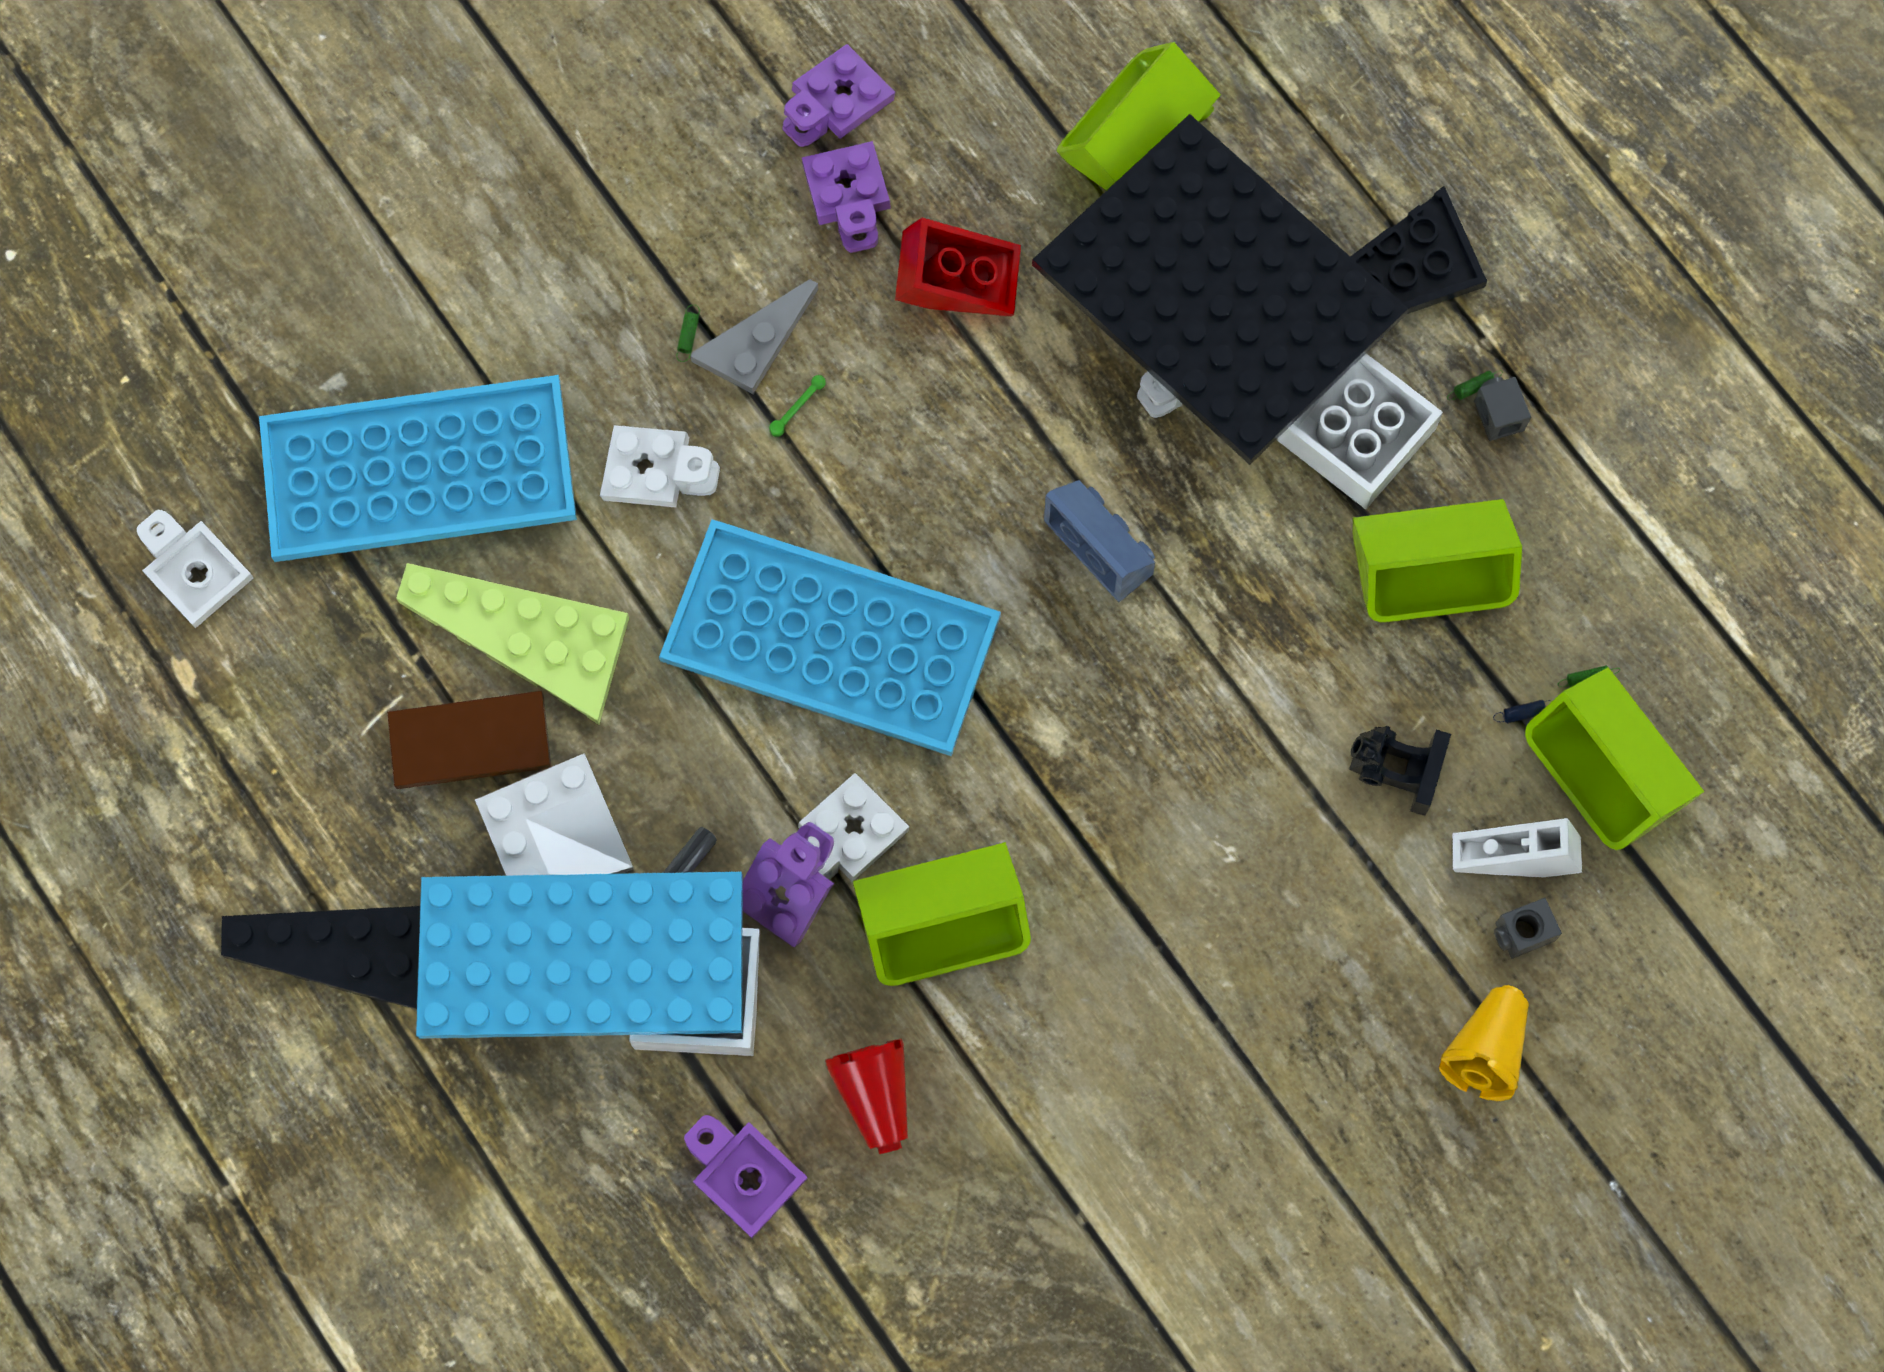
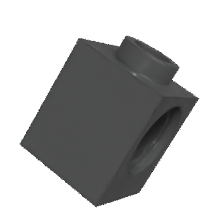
M1502 377L1492 378L1484 382L1479 388L1474 403L1489 441L1525 431L1531 415L1516 377L1503 380Z
M1546 898L1502 914L1495 923L1497 928L1494 929V934L1500 948L1503 951L1508 950L1511 959L1551 944L1562 934ZM1522 921L1530 924L1534 931V937L1524 938L1519 935L1516 930V923Z

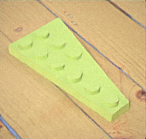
M406 564L396 597L401 605L434 625L442 627L457 636L465 644L475 647L493 661L534 686L544 689L567 706H572L598 725L600 724L629 621L628 613L414 564Z

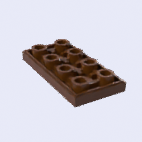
M542 691L387 712L394 786L396 789L551 768L544 695Z

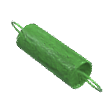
M685 311L677 347L678 352L690 353L691 355L699 316L695 313L692 314V312Z
M1489 370L1455 386L1456 396L1462 400L1477 393L1484 382L1495 378L1493 375L1495 373Z
M1608 666L1567 674L1568 685L1572 687L1608 668Z

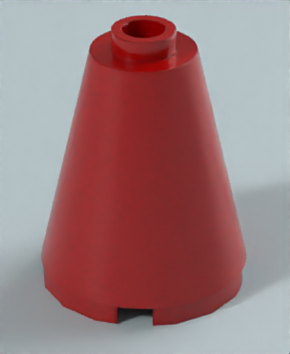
M902 1038L887 1041V1044L880 1046L871 1045L825 1059L826 1068L868 1148H877L879 1154L901 1149V1141L908 1138L905 1056Z

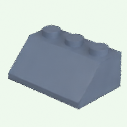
M1078 480L1051 490L1045 497L1044 522L1118 602L1122 601L1153 575L1155 556L1151 549L1144 542L1140 541L1137 543L1128 533L1130 530L1126 522L1118 514L1112 516L1103 506V498L1093 487L1086 488Z

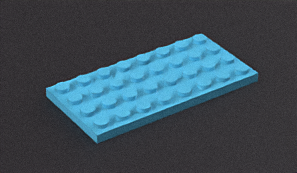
M559 375L259 416L271 557L274 562L577 520Z
M712 519L659 659L660 662L952 756L998 626L1001 612Z
M742 872L421 877L416 1036L419 1039L742 1033L743 874Z

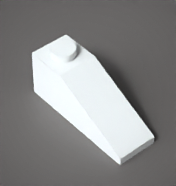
M1568 818L1452 833L1453 870L1458 873L1541 878L1582 873L1581 836Z

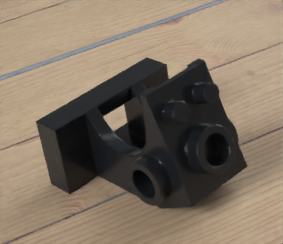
M1389 726L1375 727L1371 731L1361 733L1355 739L1351 748V756L1353 758L1349 770L1360 774L1359 780L1366 784L1382 786L1383 783L1415 793L1410 811L1425 816L1433 800L1451 734L1436 729L1429 747L1421 748L1396 741L1397 734L1390 730ZM1386 753L1408 760L1404 775L1383 767Z

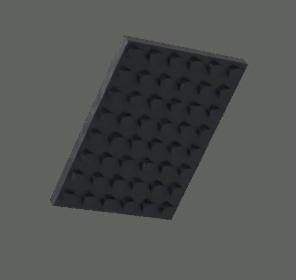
M1191 114L1180 122L1032 259V266L1249 465L1404 318L1409 309Z

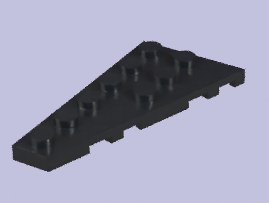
M1445 186L1436 191L1434 196L1424 204L1418 205L1411 210L1408 216L1395 226L1387 228L1350 256L1409 308L1407 314L1482 289L1487 284V279Z
M421 906L222 916L221 955L226 959L266 970H274L292 975L295 978L328 985L331 988L386 1003L397 1004L417 1011Z

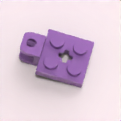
M846 44L792 83V91L796 95L785 105L784 114L787 117L783 122L782 129L800 147L810 145L827 133L828 128L841 139L894 101L895 91ZM846 86L850 88L851 95L848 96L845 93L838 95L836 93L837 87ZM795 126H797L798 129L801 131H808L805 133H799L795 130Z
M873 141L802 157L803 169L819 225L837 221L842 244L850 253L876 247L878 244V231L875 212L891 209ZM844 178L853 179L849 188H844L843 184H837V182ZM865 233L867 236L864 240L857 241L853 238V235Z
M808 822L796 833L790 835L782 845L769 838L761 846L743 879V912L792 947H796L802 941L834 884L818 872L824 867L833 850V837L812 822ZM810 836L815 837L819 841V848L808 841ZM783 886L786 889L785 896L789 901L781 900L777 896L775 889Z
M704 1115L684 1136L689 1151L706 1167L693 1183L751 1238L763 1228L808 1179L802 1171L749 1122L734 1136L716 1118ZM711 1133L714 1136L713 1141L707 1145L701 1144L699 1139L702 1134ZM746 1170L751 1174L757 1170L761 1174L758 1178L761 1186L757 1190L750 1187L745 1191L740 1187L743 1183V1179L740 1176L743 1171Z

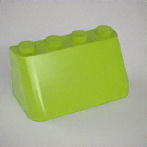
M1175 42L1146 48L1124 67L1061 141L1056 151L1069 165L1107 191L1189 114L1198 122L1208 118L1214 111L1212 105L1221 94Z
M1504 499L1353 517L1352 534L1364 602L1368 615L1374 621L1392 622L1503 608L1513 603L1519 595L1522 544Z
M1609 667L1564 690L1526 726L1525 736L1531 749L1600 840L1611 849L1620 850L1630 845L1705 792Z
M1006 842L853 881L878 980L884 985H902L1022 953L1030 945L1031 935L1024 896Z

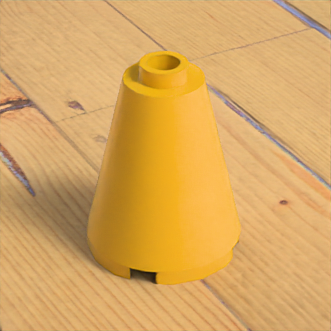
M1510 985L1493 988L1442 1054L1439 1070L1446 1080L1458 1089L1467 1092L1468 1087L1471 1086L1481 1091L1479 1098L1492 1101H1504L1513 1097L1514 1092L1518 1088L1529 1003L1521 990Z

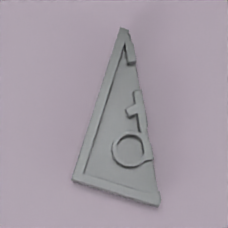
M811 279L807 280L693 351L690 356L691 362L754 394L818 291V283Z

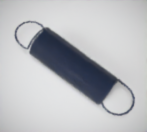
M1538 700L1505 708L1503 718L1508 724L1535 717L1546 707L1544 703L1546 701Z

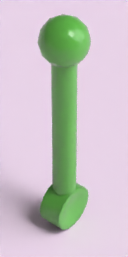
M814 376L811 380L812 385L780 420H775L770 424L769 429L773 436H782L785 432L784 426L816 390L824 388L826 380L823 376Z

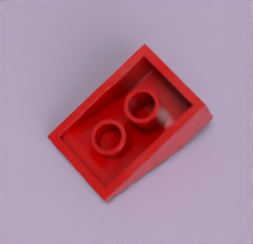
M921 217L902 232L895 300L926 309L1011 317L1015 311L1021 245Z

